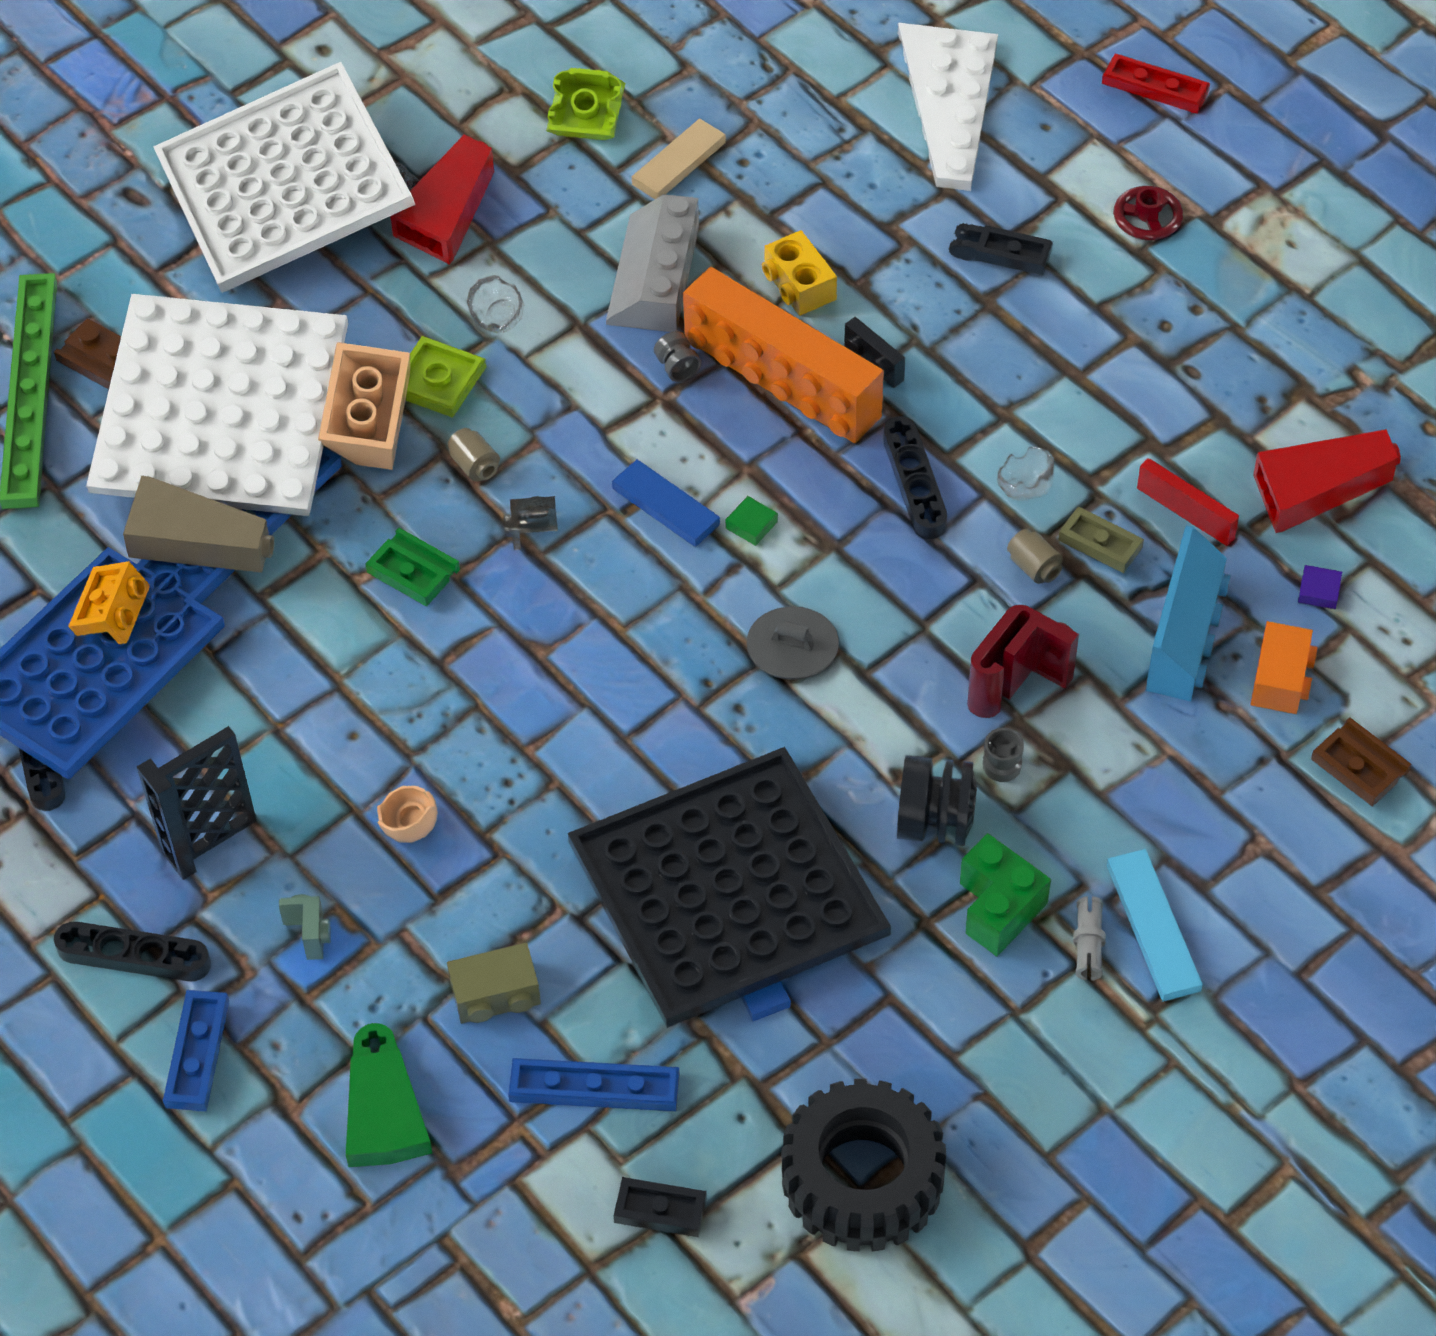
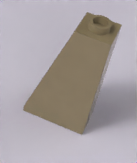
M141 475L123 532L128 558L262 573L266 558H271L274 551V536L268 533L266 519L158 479Z

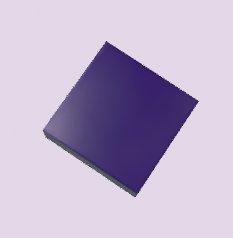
M1304 565L1298 603L1336 609L1343 572Z

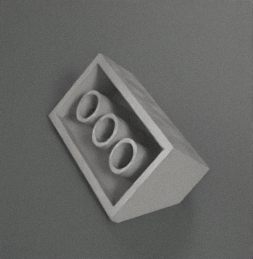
M663 194L630 214L606 325L667 332L677 331L683 306V292L687 287L699 230L698 198Z

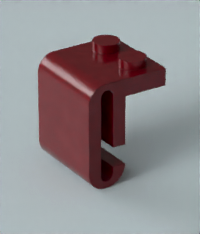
M1019 604L1010 607L971 656L967 706L970 712L981 718L996 716L1000 712L1002 696L1010 700L1032 671L1066 689L1074 677L1079 634L1073 631L1067 624L1056 622L1029 606Z

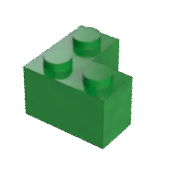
M988 833L962 858L960 885L978 897L967 909L965 934L997 957L1048 904L1051 878Z

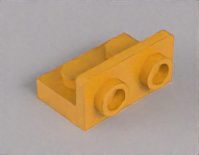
M130 561L93 567L68 627L76 636L108 632L118 644H126L148 593L149 583Z

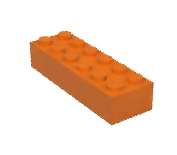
M711 266L683 292L684 333L692 347L703 350L713 356L721 365L729 366L742 374L749 382L760 385L770 391L778 400L788 402L801 410L806 417L817 420L830 428L835 435L845 437L854 444L882 417L883 369Z

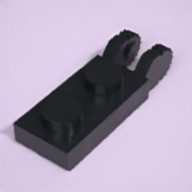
M962 223L957 225L954 233L957 239L951 241L948 250L951 255L962 260L969 261L975 258L977 261L1044 275L1052 252L1053 242L1048 239L987 225L982 227Z

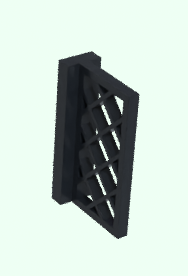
M229 726L159 768L151 758L137 766L161 851L182 880L197 872L194 859L257 822L236 735ZM222 748L217 757H211L216 750ZM188 768L182 778H173V776ZM203 768H209L202 779L197 778ZM223 769H229L223 779H217ZM188 790H194L188 800H182ZM209 790H215L209 800H203ZM229 791H234L228 801H223ZM195 811H200L194 821H189ZM215 812H220L214 822H209ZM235 812H243L236 818L229 821ZM200 833H206L203 838L196 841Z

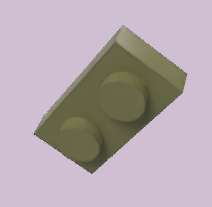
M1079 506L1061 528L1058 541L1122 573H1125L1139 554L1144 542L1143 538Z

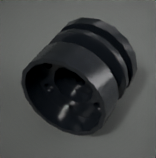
M905 755L898 811L897 839L923 842L928 825L933 824L937 825L939 843L945 844L947 826L956 827L955 845L965 846L966 838L974 823L977 784L973 771L974 762L964 761L962 778L957 779L952 778L954 760H947L942 777L934 776L932 758Z

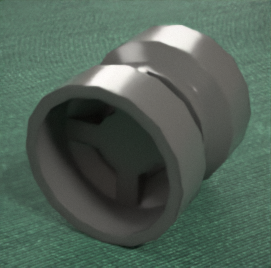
M672 331L662 336L656 342L654 354L660 363L665 364V371L672 381H686L700 370L701 359L695 350L690 349V342L683 332Z
M997 728L986 736L982 764L985 774L992 780L1008 782L1020 774L1024 742L1019 733L1009 728Z

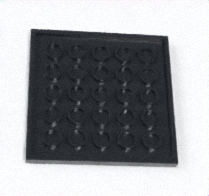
M785 747L567 833L571 848L667 1028L891 935V925Z

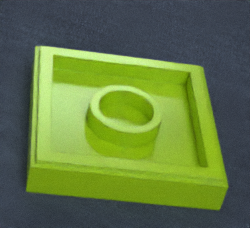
M421 336L410 353V377L405 401L453 418L487 367L486 359Z

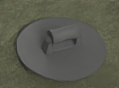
M789 606L771 610L760 616L753 623L747 635L748 654L755 665L762 671L782 679H804L822 672L834 661L839 648L838 634L833 624L822 614L804 607Z

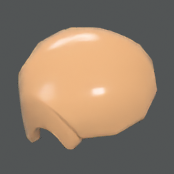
M401 786L390 792L384 801L377 806L378 825L387 836L399 843H413L426 837L433 830L437 821L438 812L433 795L419 786Z

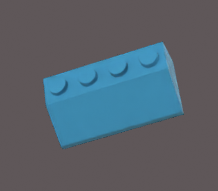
M1186 525L1152 648L1145 690L1187 701L1192 700L1195 687L1203 688L1208 665L1201 664L1203 656L1211 657L1215 635L1209 633L1210 627L1219 626L1223 604H1218L1217 600L1219 596L1226 597L1231 578L1230 574L1224 573L1227 558L1193 526Z

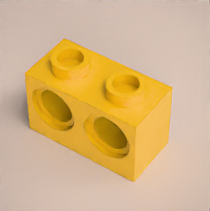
M802 230L764 246V262H762L764 275L768 281H774L785 304H791L799 316L837 300V276Z

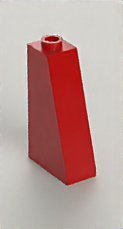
M464 134L410 190L415 205L390 216L393 237L450 265L459 250L494 174L492 148L486 143L477 141Z
M1387 429L1258 452L1253 476L1275 533H1279L1393 481L1396 466L1401 461V455L1398 445L1392 443Z

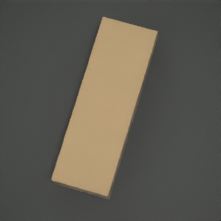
M699 118L631 176L632 185L653 199L667 194L726 143V134Z

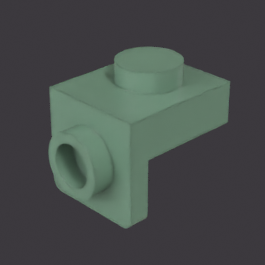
M298 894L291 898L279 899V910L283 925H302V941L307 960L323 959L324 943L331 942V927L329 918L324 919L320 897Z

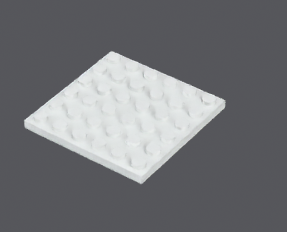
M342 62L336 63L153 146L222 293L415 205L405 181Z
M131 294L86 485L89 493L134 498L142 475L158 479L237 509L309 516L324 446L321 441H318L336 344L337 342H345L348 328L347 315Z

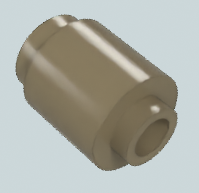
M462 428L450 437L448 441L450 456L472 481L487 480L496 473L500 457L477 431Z
M1023 529L1010 540L1007 551L1011 554V560L1035 583H1049L1057 578L1062 571L1063 556L1038 532Z

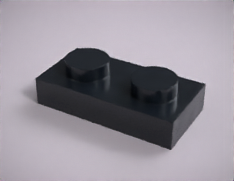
M857 317L845 323L844 347L883 369V380L893 388L902 383L905 376V357Z
M622 1177L613 1215L614 1223L699 1237L707 1200V1191Z

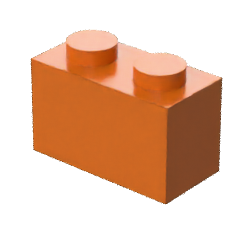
M1266 622L1250 703L1251 706L1297 714L1300 699L1308 701L1312 678L1306 677L1305 672L1306 668H1314L1318 648L1317 646L1310 645L1313 630Z

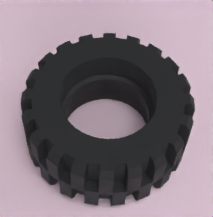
M867 1078L854 1079V1085L845 1086L843 1081L830 1084V1091L826 1094L822 1090H818L808 1097V1107L804 1104L799 1105L793 1113L792 1123L786 1126L782 1147V1187L784 1196L789 1198L788 1207L794 1217L800 1218L803 1216V1228L811 1235H815L820 1231L823 1233V1242L835 1247L839 1241L847 1244V1250L860 1252V1245H871L872 1252L885 1250L886 1242L893 1240L895 1245H899L909 1240L910 1229L914 1233H919L927 1225L928 1215L935 1214L944 1186L946 1144L942 1142L943 1132L939 1122L931 1121L932 1111L923 1102L915 1105L914 1094L906 1089L901 1088L899 1092L892 1090V1083L879 1080L878 1085L867 1084ZM855 1140H869L891 1149L902 1161L904 1170L894 1181L883 1187L859 1190L844 1186L834 1180L823 1167V1160L833 1149L841 1144Z

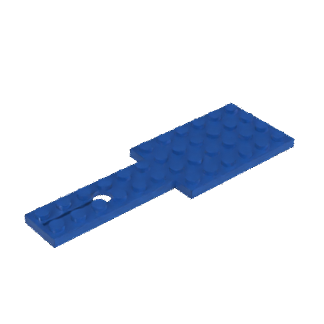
M324 446L314 493L342 467L341 456ZM253 510L256 516L266 519L269 535H272L292 515ZM107 547L0 648V736L70 780L225 627L223 617L201 603L235 570L141 559L136 564L110 547ZM130 561L149 583L150 587L128 642L126 644H118L108 632L76 636L68 626L92 568Z

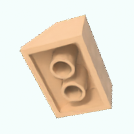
M337 342L318 441H321L322 445L356 465L393 470L410 377V353Z

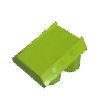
M570 68L557 73L553 81L555 95L552 106L548 111L546 131L557 136L595 140L614 138L626 83L608 71Z

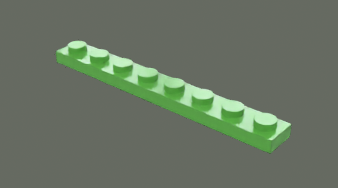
M55 273L19 275L0 484V504L2 509L39 507L57 294Z

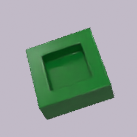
M747 496L725 519L726 529L756 546L776 525L778 513Z

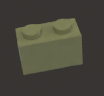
M527 942L447 962L450 984L461 1024L470 1021L474 1023L484 1022L492 1016L507 1012L521 1013L529 1010L532 1006L541 1004L539 984Z

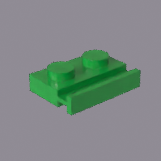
M398 528L395 531L396 535L391 540L388 538L365 563L366 571L368 574L427 607L450 582L449 578L451 575L459 572V561L405 530Z

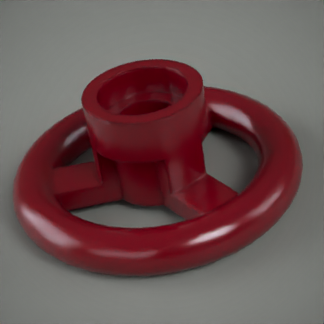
M1138 186L1125 191L1118 197L1114 205L1113 215L1119 228L1126 234L1141 240H1159L1172 235L1180 227L1183 220V208L1180 201L1163 188ZM1136 198L1135 205L1128 203L1130 200ZM1166 205H1169L1173 211V217L1168 225L1162 227L1158 220L1159 212ZM1124 215L1139 217L1140 220L1147 223L1149 230L1133 226Z

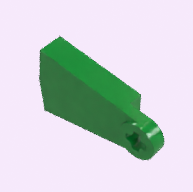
M371 1023L363 1026L354 1037L353 1057H351L346 1136L348 1167L389 1165L433 1154L431 1142L393 1032L390 1028L380 1023ZM378 1038L380 1044H382L379 1048L380 1052H371L370 1047H368L371 1043L370 1039Z

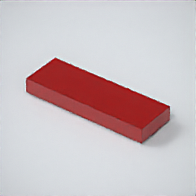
M1116 53L1102 76V84L1196 114H1198L1210 90L1209 82Z
M1147 458L1140 465L1137 483L1138 490L1225 546H1228L1235 539L1239 520L1237 513L1152 459Z

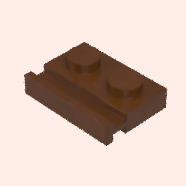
M87 318L64 341L65 345L61 349L57 348L54 351L57 362L109 389L121 336Z
M1351 717L1346 720V723L1341 728L1338 727L1316 747L1311 757L1312 761L1372 807L1398 783L1402 776H1406L1409 773L1412 765Z

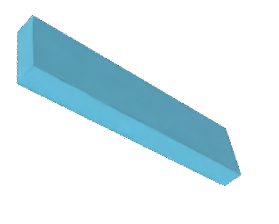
M1146 849L1108 858L1106 866L1162 1002L1201 992L1203 984Z

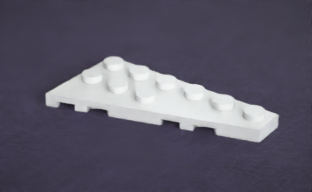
M898 23V35L902 42L903 56L908 66L909 80L918 116L921 118L924 140L927 142L929 160L936 187L971 191L998 34Z

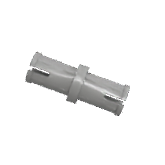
M1085 896L1077 901L1078 929L1073 933V943L1077 946L1076 976L1087 980V966L1091 965V980H1096L1102 977L1103 974L1101 947L1106 943V934L1102 930L1103 901L1092 896V911L1089 912L1088 896Z

